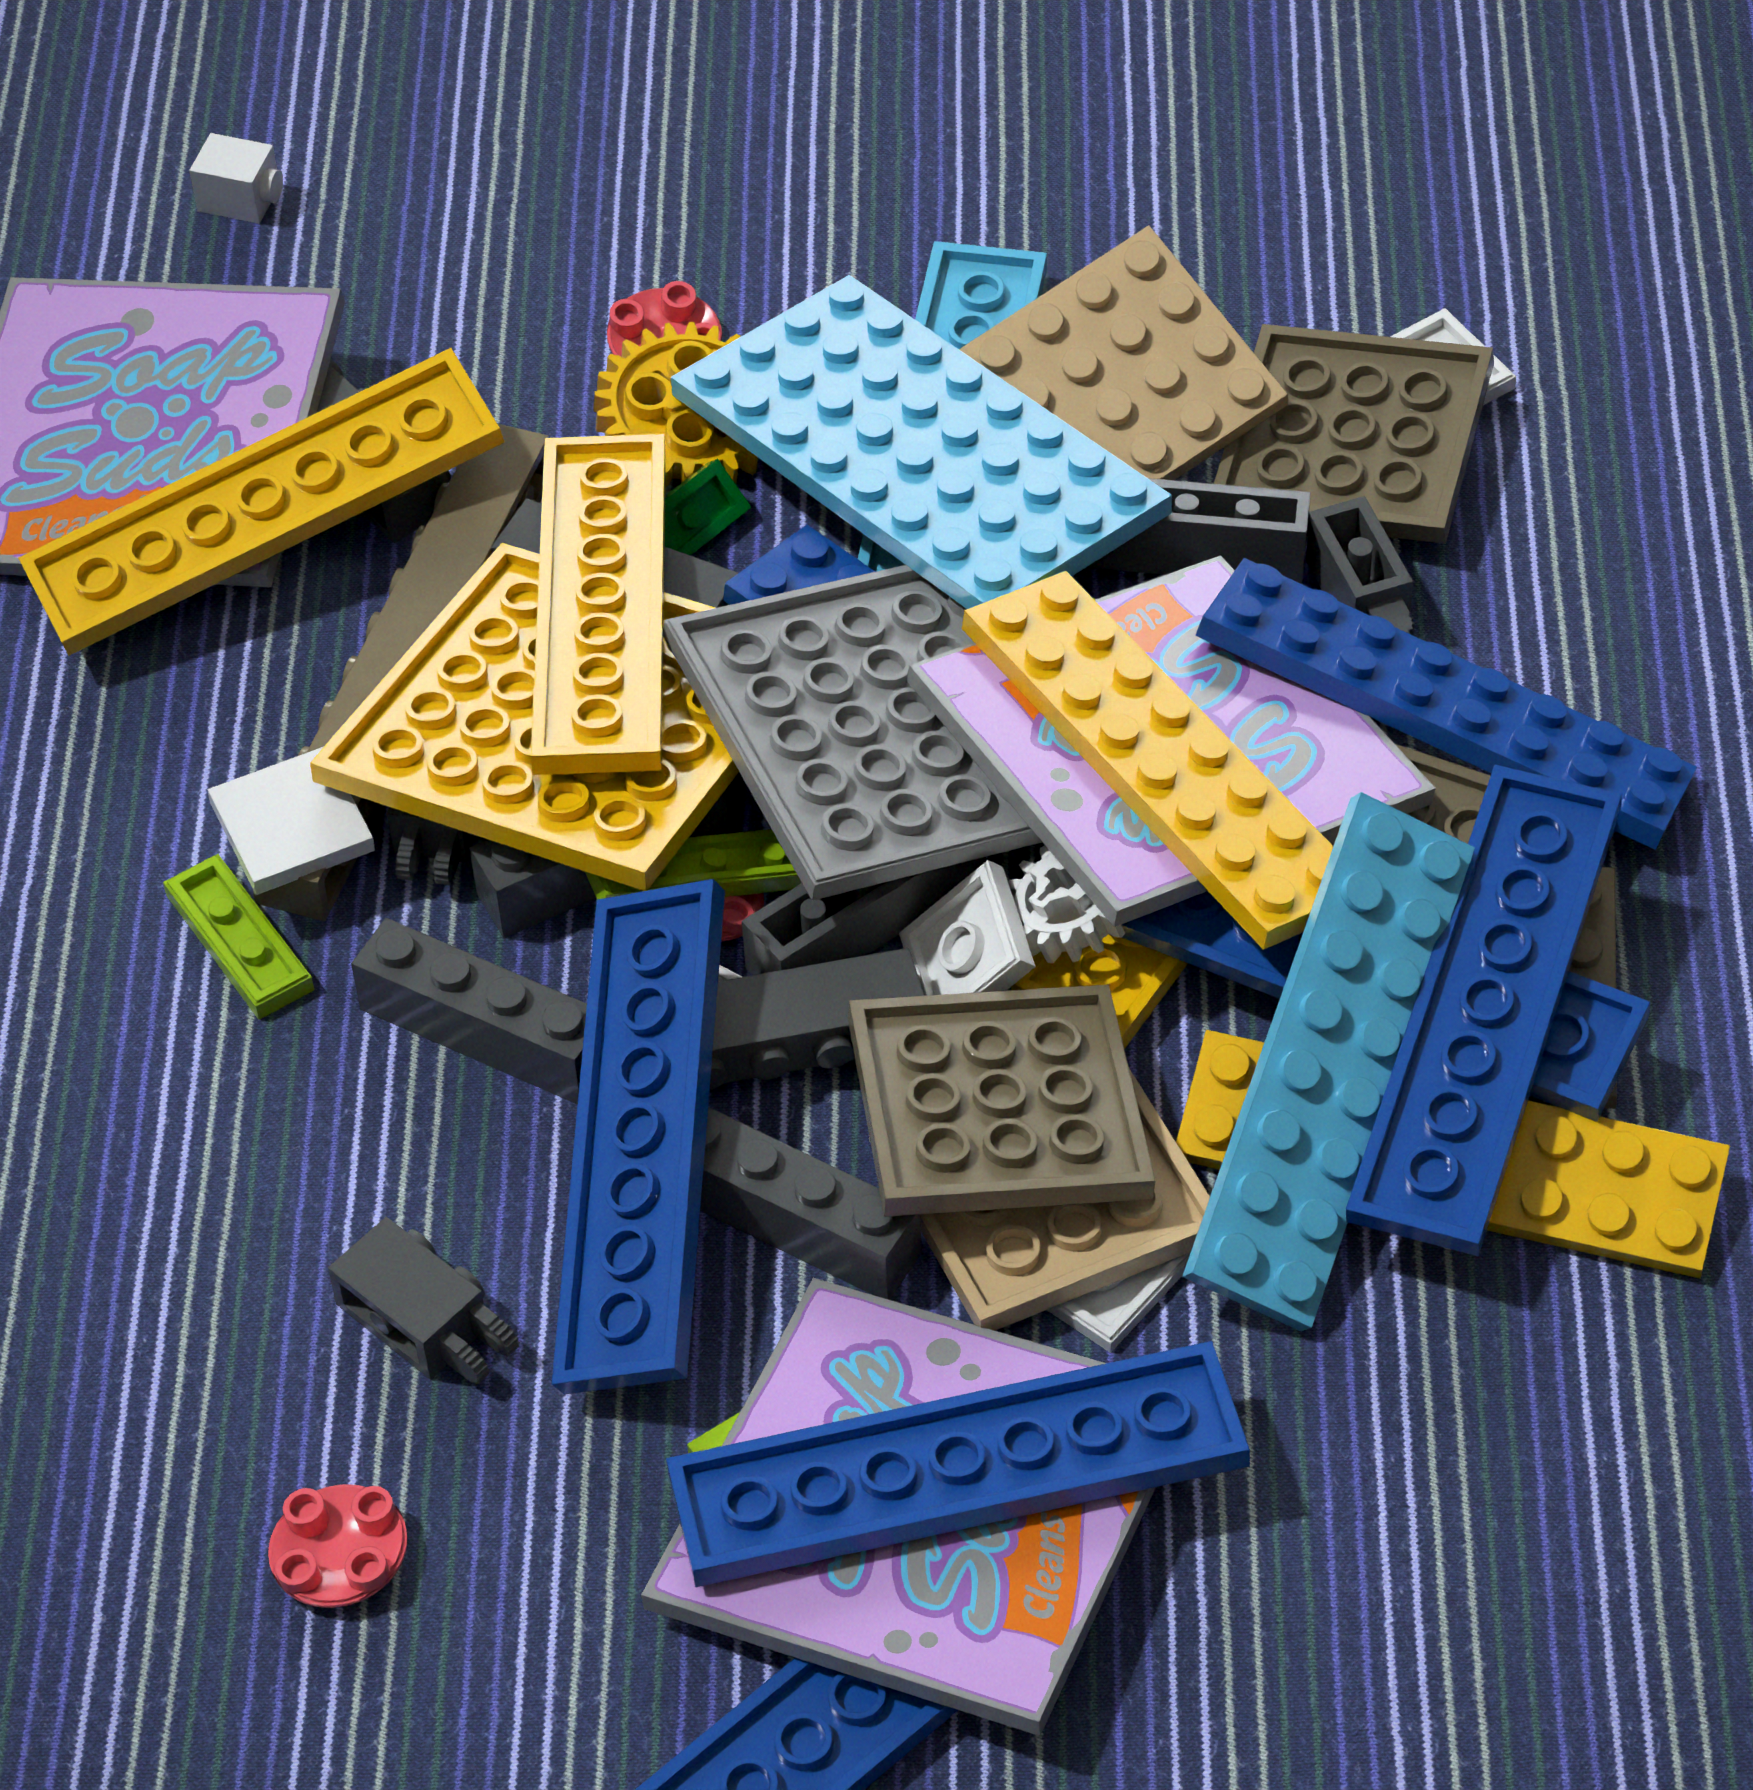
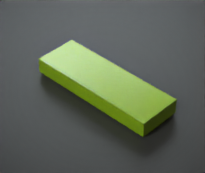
M219 854L163 882L167 898L258 1020L314 991L311 975Z

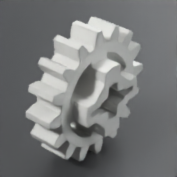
M1046 846L1040 848L1042 859L1036 864L1024 860L1019 864L1024 873L1022 879L1008 880L1032 957L1041 951L1047 963H1054L1059 958L1061 952L1067 951L1072 962H1076L1081 957L1082 948L1091 946L1094 951L1100 953L1104 951L1102 939L1110 934L1121 938L1125 934L1121 925L1113 927Z

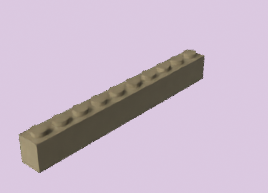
M498 424L505 443L456 466V471L450 482L443 483L440 486L435 499L434 512L426 526L421 525L417 529L409 560L404 569L398 568L395 571L390 583L389 597L382 611H376L371 616L363 647L358 656H351L347 661L343 672L342 686L334 701L329 700L325 703L320 714L317 734L310 747L304 746L298 756L324 747L491 556L492 545L525 499L540 503L543 491L545 438H549V435ZM351 794L371 833L385 805ZM357 858L327 869L325 867L299 877L298 880L258 895L253 890L255 903L326 921Z

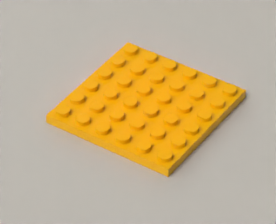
M501 543L310 762L312 780L315 783L642 891H647L739 773V770L663 637L661 770L632 773L605 772L570 775H533L531 739L540 554ZM664 592V620L715 608Z

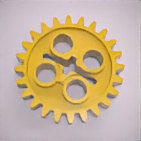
M689 322L685 334L677 335L670 323H665L664 335L661 338H657L651 331L644 329L642 330L641 346L625 339L622 343V355L609 354L606 371H601L598 374L597 391L594 394L593 412L597 413L596 432L605 433V436L665 434V488L669 485L672 478L680 479L682 483L706 463L717 458L735 484H737L738 467L751 475L756 473L757 456L672 395L671 376L741 337L735 334L726 342L718 340L719 328L715 325L708 331L706 336L698 335L694 322Z

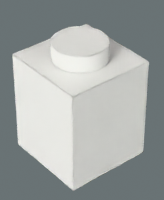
M210 133L189 170L198 212L260 224L270 204L278 201L283 188V174L281 170H277L273 145Z

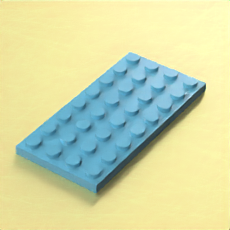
M850 275L671 376L672 395L966 609L1064 571L1073 576L1172 514V495Z

